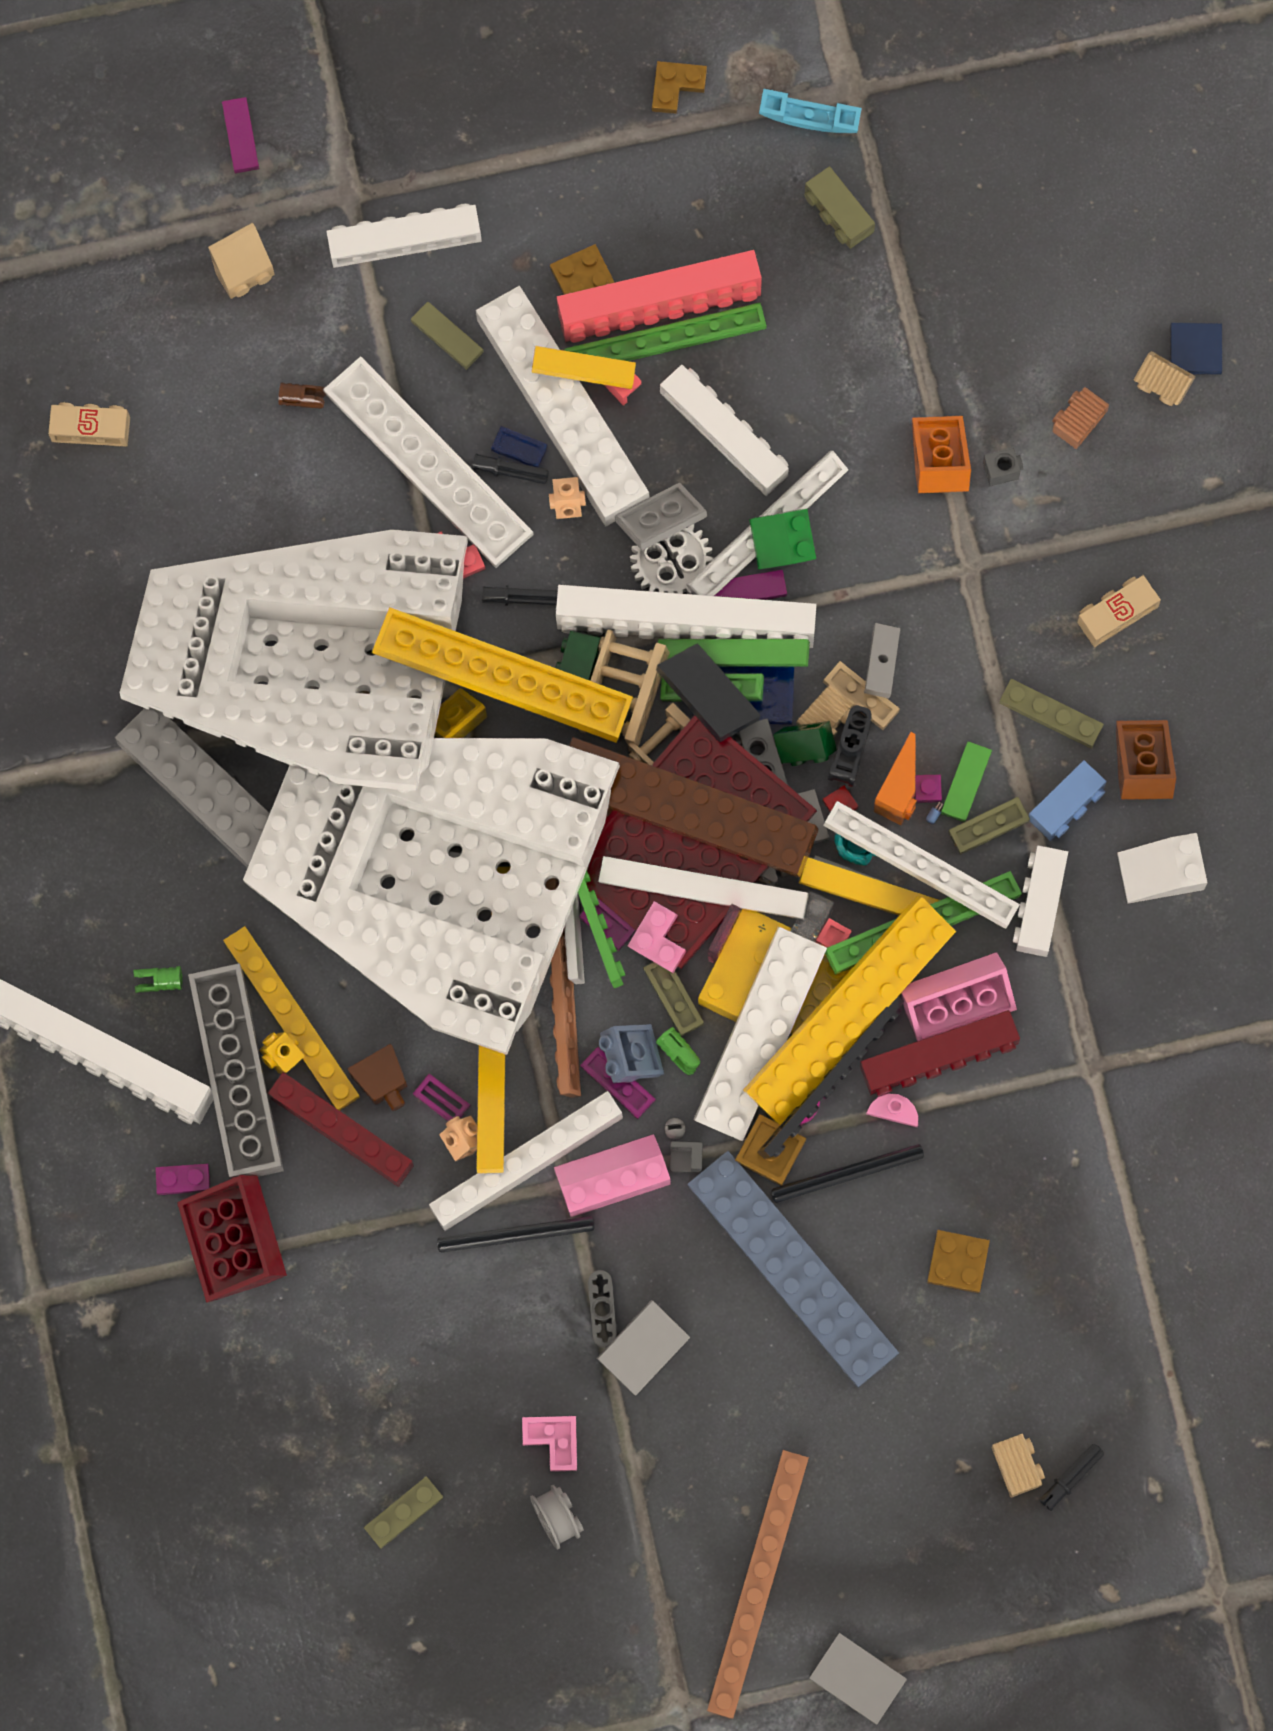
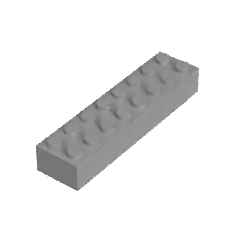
M151 707L149 710L144 708L115 737L118 745L248 868L270 813L169 717L164 716L163 712Z
M239 963L188 974L229 1178L232 1179L239 1175H257L260 1177L282 1172L284 1169L242 967Z

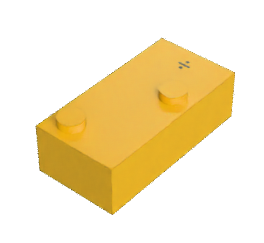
M742 909L698 997V1005L736 1022L777 927L790 932L791 928L756 911Z

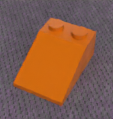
M963 416L912 418L918 493L969 491L971 466Z
M910 732L875 799L874 805L875 813L899 825H902L905 819L910 820L917 802L914 799L916 734Z

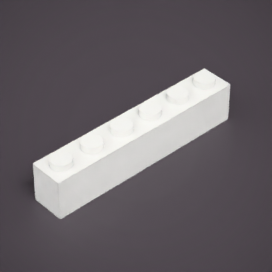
M460 204L453 209L447 210L437 208L430 213L424 214L414 212L401 218L386 217L379 222L373 223L363 221L359 222L356 226L350 227L340 225L327 231L333 268L482 242L476 205Z
M683 365L678 367L660 384V393L767 497L788 477L789 465L781 455L776 456L773 454L766 440L762 437L758 439L752 433L753 429L746 421H740L735 417V412L727 403L722 404L716 398V392L707 385L705 387L699 381L700 378L691 368L687 370Z

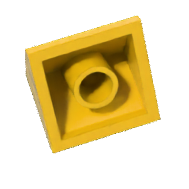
M462 688L458 689L440 705L435 737L464 738L487 718L485 706Z

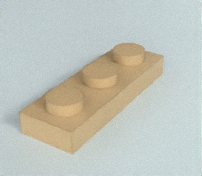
M841 661L823 681L827 686L832 684L854 702V706L859 705L869 708L872 714L871 721L882 730L887 727L900 711V708L887 698L864 693L866 681Z

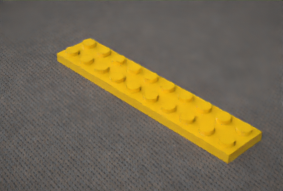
M391 607L388 609L372 653L615 743H617L633 698L630 695Z
M918 895L749 1082L743 1091L776 1123L781 1125L792 1111L804 1102L809 1092L821 1083L827 1072L833 1069L845 1052L851 1048L880 1013L891 1005L956 931L923 897Z

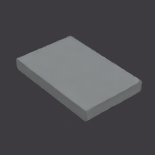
M678 483L615 515V521L641 550H644L706 518L707 512L681 483Z
M651 1300L596 1359L636 1396L690 1337Z
M840 1633L809 1678L876 1725L907 1680Z

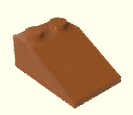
M1168 720L1116 721L1118 780L1121 799H1173L1176 772Z

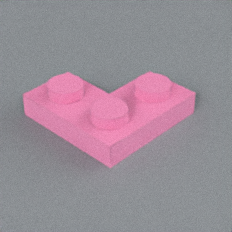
M654 901L629 942L628 947L674 973L686 950L666 939L665 936L678 915Z
M576 1416L522 1418L523 1446L550 1445V1472L577 1471Z

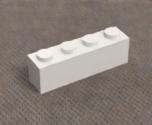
M1037 846L1036 853H1030L1027 868H1032L1031 878H1025L1023 893H1027L1026 903H1020L1018 917L1022 918L1021 928H1015L1013 942L1017 943L1016 951L1047 957L1068 851Z

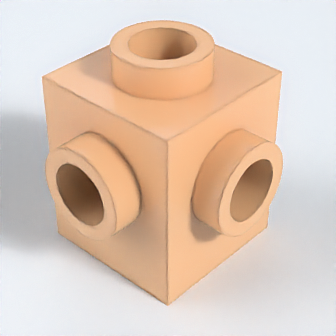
M578 477L552 479L554 493L549 494L550 509H555L556 519L582 517L581 506H586L585 492L579 491Z
M457 1116L446 1123L447 1128L439 1135L454 1160L457 1161L473 1155L477 1151V1124L472 1116L463 1119Z

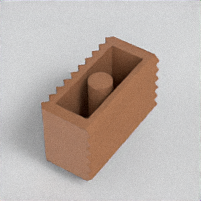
M1086 387L1081 392L1075 391L1068 401L1070 406L1065 411L1061 409L1052 420L1055 423L1053 433L1061 437L1062 440H1065L1066 443H1069L1070 446H1073L1074 449L1081 445L1108 412L1109 408L1108 403Z

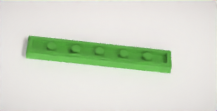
M658 639V643L666 645L669 650L668 659L698 643L717 666L808 667L810 647L808 639Z

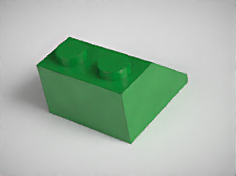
M807 509L791 510L749 519L758 570L816 559Z

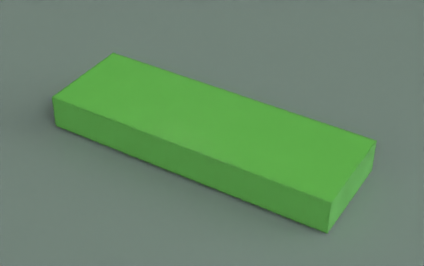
M967 742L941 814L966 822L992 753L991 749Z

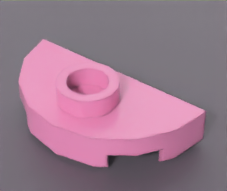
M886 1094L878 1097L871 1103L866 1115L918 1127V1114L915 1106L909 1099L899 1094Z

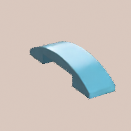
M763 89L759 114L781 123L810 130L832 133H857L862 108L839 103L834 107L788 98V93Z

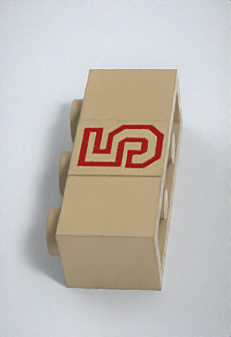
M63 402L59 403V405H51L48 434L52 442L128 446L130 416L128 410L121 406L113 405L109 406V408H99V406L94 404H85L84 407Z
M1144 575L1138 579L1136 577L1130 578L1122 585L1123 588L1115 592L1112 590L1106 593L1101 598L1102 601L1095 606L1089 604L1080 611L1077 623L1094 647L1159 607L1161 599Z

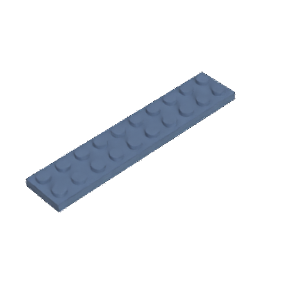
M729 1151L724 1153L687 1184L857 1388L899 1355L896 1348L742 1166L735 1161V1158Z

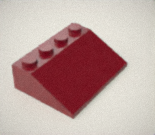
M239 1175L177 1202L206 1302H212L256 1288L287 1276L257 1175Z

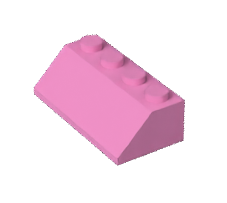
M997 952L909 983L900 993L917 1042L1010 1010V1012L1017 1010L1006 967Z
M654 1134L554 1167L570 1218L671 1185L670 1176Z

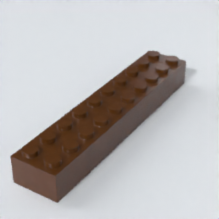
M572 737L570 747L619 763L620 767L611 787L608 809L801 878L819 831L815 824Z

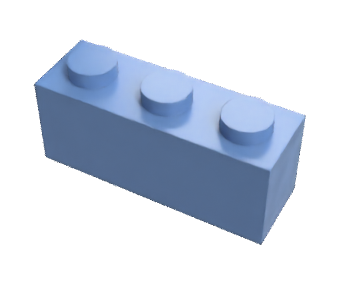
M1084 760L1029 813L1030 822L1048 840L1051 841L1055 836L1060 838L1069 829L1067 824L1073 818L1078 820L1087 811L1085 806L1091 801L1095 803L1104 795L1106 791L1103 789L1106 780Z

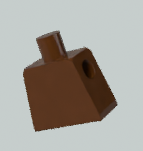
M391 1043L347 1068L354 1081L375 1105L386 1100L393 1112L406 1104L399 1092L408 1086Z

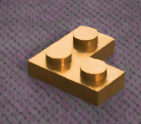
M657 61L652 111L677 114L679 91L704 93L707 66Z

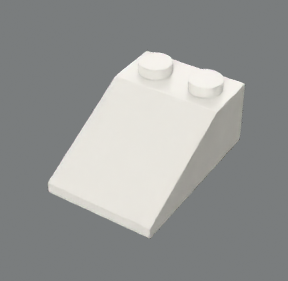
M1197 833L1170 837L1117 853L1127 904L1201 891L1207 885Z

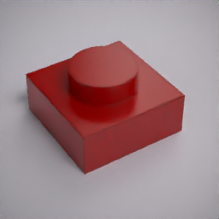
M845 785L822 800L830 813L837 801L854 811L859 807Z

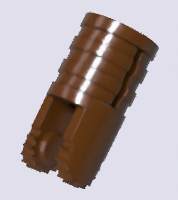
M281 382L278 402L279 405L322 409L324 408L325 402L323 398L326 393L322 386L286 384Z

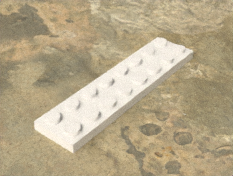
M777 927L694 1117L695 1121L738 1140H744L758 1104L743 1089L787 1041L827 950L826 947L781 927Z

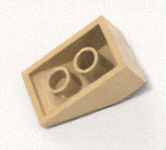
M253 223L208 247L216 275L231 299L235 296L241 297L249 292L250 288L257 284L263 285L275 275L273 266Z

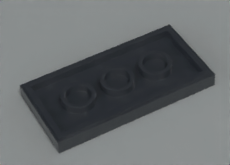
M698 643L657 665L656 671L719 743L760 720L761 715Z

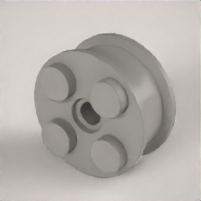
M551 1485L550 1491L537 1498L532 1495L530 1499L546 1534L558 1550L560 1549V1543L574 1536L579 1539L580 1532L584 1531L578 1517H574L571 1510H569L572 1504L567 1494L563 1493L560 1487L556 1488L554 1485Z

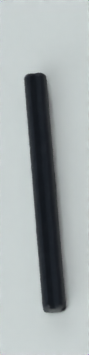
M920 1144L773 1188L771 1193L774 1201L778 1203L922 1159L924 1152Z
M588 1216L441 1237L437 1239L439 1252L443 1253L590 1232L594 1230L593 1218Z

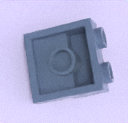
M651 1024L613 1026L600 1033L599 1047L605 1051L607 1059L605 1069L606 1073L611 1076L613 1083L633 1082L639 1078H654L664 1074Z

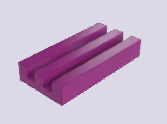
M431 1074L425 1077L413 1093V1096L446 1121H450L457 1116L462 1118L466 1110L471 1107L468 1102ZM431 1082L462 1106L460 1110L432 1090L427 1084ZM424 1090L456 1115L454 1117L450 1116L421 1094V1092Z

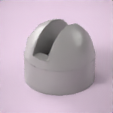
M679 1118L669 1119L664 1127L666 1136L672 1140L682 1138L685 1134L684 1122ZM681 1125L682 1129L668 1130V1126Z

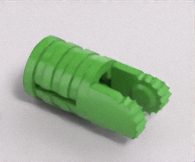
M176 966V968L133 970L134 977L153 976L154 984H139L135 986V993L183 989L181 966Z
M671 1027L657 1039L656 1043L685 1074L693 1075L700 1064V1058L691 1049V1046L686 1043L685 1039L677 1033L676 1029Z

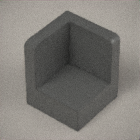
M671 1142L670 1171L701 1173L703 1143Z

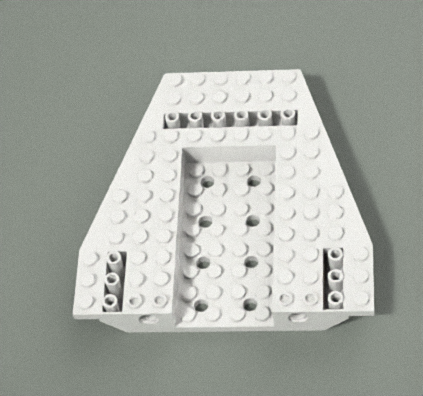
M386 530L152 569L120 689L121 699L148 710L151 707L163 712L164 716L171 719L174 717L183 720L184 724L217 737L225 736L235 740L236 744L246 747L248 745L255 748L256 752L292 766L296 764L307 768L309 773L317 776L319 774L329 777L330 781L338 784L417 791L420 773L429 764L446 680L378 655L370 656L366 653L369 650H373L389 607L456 631L462 602L464 558L468 544L467 536ZM268 641L277 642V644H275L274 646L265 645V643ZM320 645L328 646L324 651L316 650V647ZM264 681V682H267L268 684L265 685V684H257V683ZM316 686L319 689H308V687ZM368 691L370 692V694H363L359 692ZM414 695H417V696H420L421 699H418V698H410V697H411V696H414Z
M434 738L429 764L420 773L417 791L338 784L330 781L329 777L319 774L317 776L309 773L307 768L296 764L294 766L290 765L243 881L329 949L337 953L352 967H355L388 995L400 1002L415 1016H418L433 1030L507 1055L516 1031L520 1029L531 1014L605 824L611 787L620 765L618 762L548 739ZM405 830L414 831L413 839L407 842L401 840V834ZM453 846L462 847V853L459 857L453 858L449 856V850ZM502 862H508L511 865L509 872L505 874L497 872V867ZM387 877L395 879V885L390 889L382 887V881ZM556 878L559 880V886L555 890H548L545 888L547 880ZM433 894H442L444 898L441 904H430V898ZM482 910H490L492 917L490 920L482 922L478 920L479 913ZM531 926H538L541 930L536 938H529L526 935L527 930Z

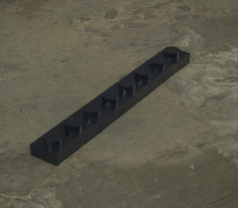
M899 996L889 1007H886L851 1048L845 1052L833 1069L827 1072L821 1083L809 1092L804 1102L796 1107L757 1151L764 1159L771 1158L772 1156L776 1158L782 1153L786 1147L783 1143L789 1136L791 1138L795 1137L802 1129L800 1123L806 1117L809 1119L819 1109L817 1106L818 1102L822 1098L827 1099L836 1088L833 1085L839 1078L843 1080L851 1072L852 1068L850 1065L855 1059L860 1060L868 1052L869 1049L866 1046L871 1040L876 1041L885 1032L883 1026L888 1020L892 1022L899 1016L902 1011L900 1006L904 1003Z

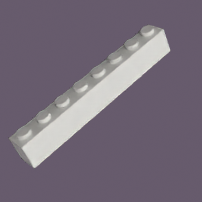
M608 1091L504 1156V1173H477L430 1203L431 1211L443 1230H448L623 1119L621 1110Z

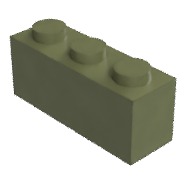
M830 166L805 183L804 196L811 206L815 205L819 209V215L826 225L831 224L835 230V236L841 244L846 243L851 249L874 233L875 222Z

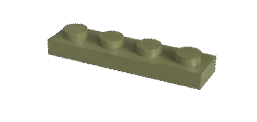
M1013 679L1010 680L999 701V704L1091 749L1104 725Z

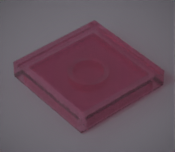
M731 904L709 948L708 961L716 963L740 915V907Z

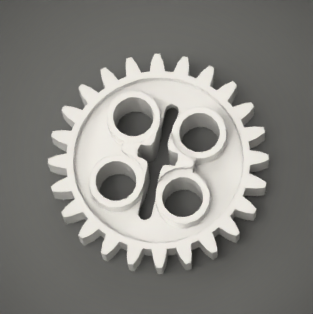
M692 524L688 528L661 540L666 544L671 558L676 559V567L684 576L682 579L679 578L672 561H667V552L660 544V541L644 550H641L638 546H632V552L636 555L630 556V562L636 564L631 566V571L638 572L635 575V581L643 580L641 589L643 590L649 586L650 592L657 591L676 594L686 592L692 595L686 584L713 560L712 557L708 556L712 554V548L706 547L709 544L708 538L700 540L702 530L694 533V524ZM674 539H680L683 541V545L681 547H673L670 542ZM658 551L661 556L657 559H651L648 557V553ZM691 560L696 565L691 569H686L682 564L685 561ZM664 572H669L673 575V578L665 581L660 578V575Z

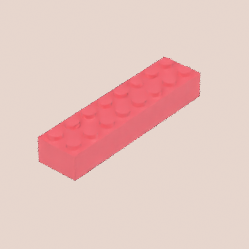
M751 250L557 296L558 316L565 342L571 341L576 343L593 335L597 337L606 336L610 331L618 329L621 331L631 330L635 325L639 324L653 325L665 318L678 319L690 312L698 314L715 306L724 308L732 305L733 302L741 300L744 302L753 301L758 296H761L762 277L755 251Z

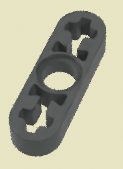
M597 1270L588 1279L592 1334L595 1344L600 1348H606L617 1337L613 1285L609 1273ZM598 1276H602L604 1281H608V1284L603 1286L604 1295L610 1294L609 1298L601 1296L593 1299V1295H599L597 1285H593V1282L597 1281ZM600 1302H606L610 1306L609 1314L604 1317L598 1316L595 1313V1306ZM612 1320V1324L606 1323L607 1332L612 1333V1337H609L608 1342L604 1343L602 1338H597V1335L602 1333L601 1324L595 1325V1321L606 1322Z

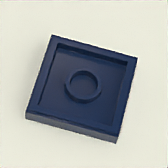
M1171 323V363L1191 374H1222V324Z

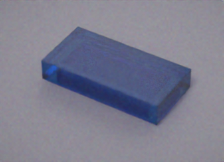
M501 426L492 444L491 451L525 465L539 468L548 444Z

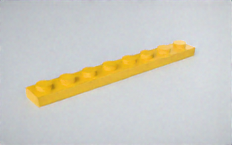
M244 926L224 939L225 945L238 964L240 963L242 970L286 1034L290 1033L298 1041L299 1045L297 1047L305 1055L302 1058L334 1107L340 1111L360 1098L247 928Z

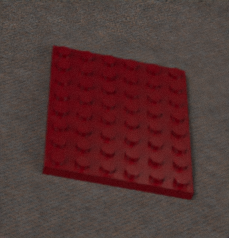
M695 715L651 765L806 822L817 812L811 804L731 737L719 743ZM613 810L605 820L589 862L587 872L591 881L587 882L589 891L594 890L598 899L636 931L654 901L677 914L678 916L665 938L686 950L678 965L682 969L735 907L599 883L603 856L756 883L769 867Z

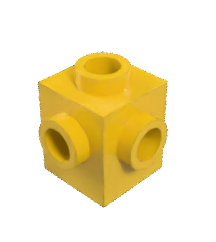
M285 1032L271 1033L262 1041L264 1046L259 1049L263 1055L261 1057L262 1061L270 1069L274 1068L279 1074L287 1073L305 1056L297 1047L299 1043L294 1036Z

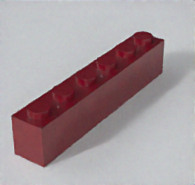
M1010 1010L865 1059L860 1062V1068L870 1095L877 1093V1096L880 1097L891 1093L892 1088L902 1085V1088L910 1087L917 1083V1079L926 1076L927 1079L936 1078L942 1075L941 1071L951 1068L952 1071L967 1066L966 1062L976 1059V1062L985 1061L992 1057V1053L1001 1051V1054L1011 1052L1016 1049L1015 1045L1019 1044L1020 1037Z
M284 1072L268 1092L272 1101L397 1187L402 1184L414 1167L412 1160Z

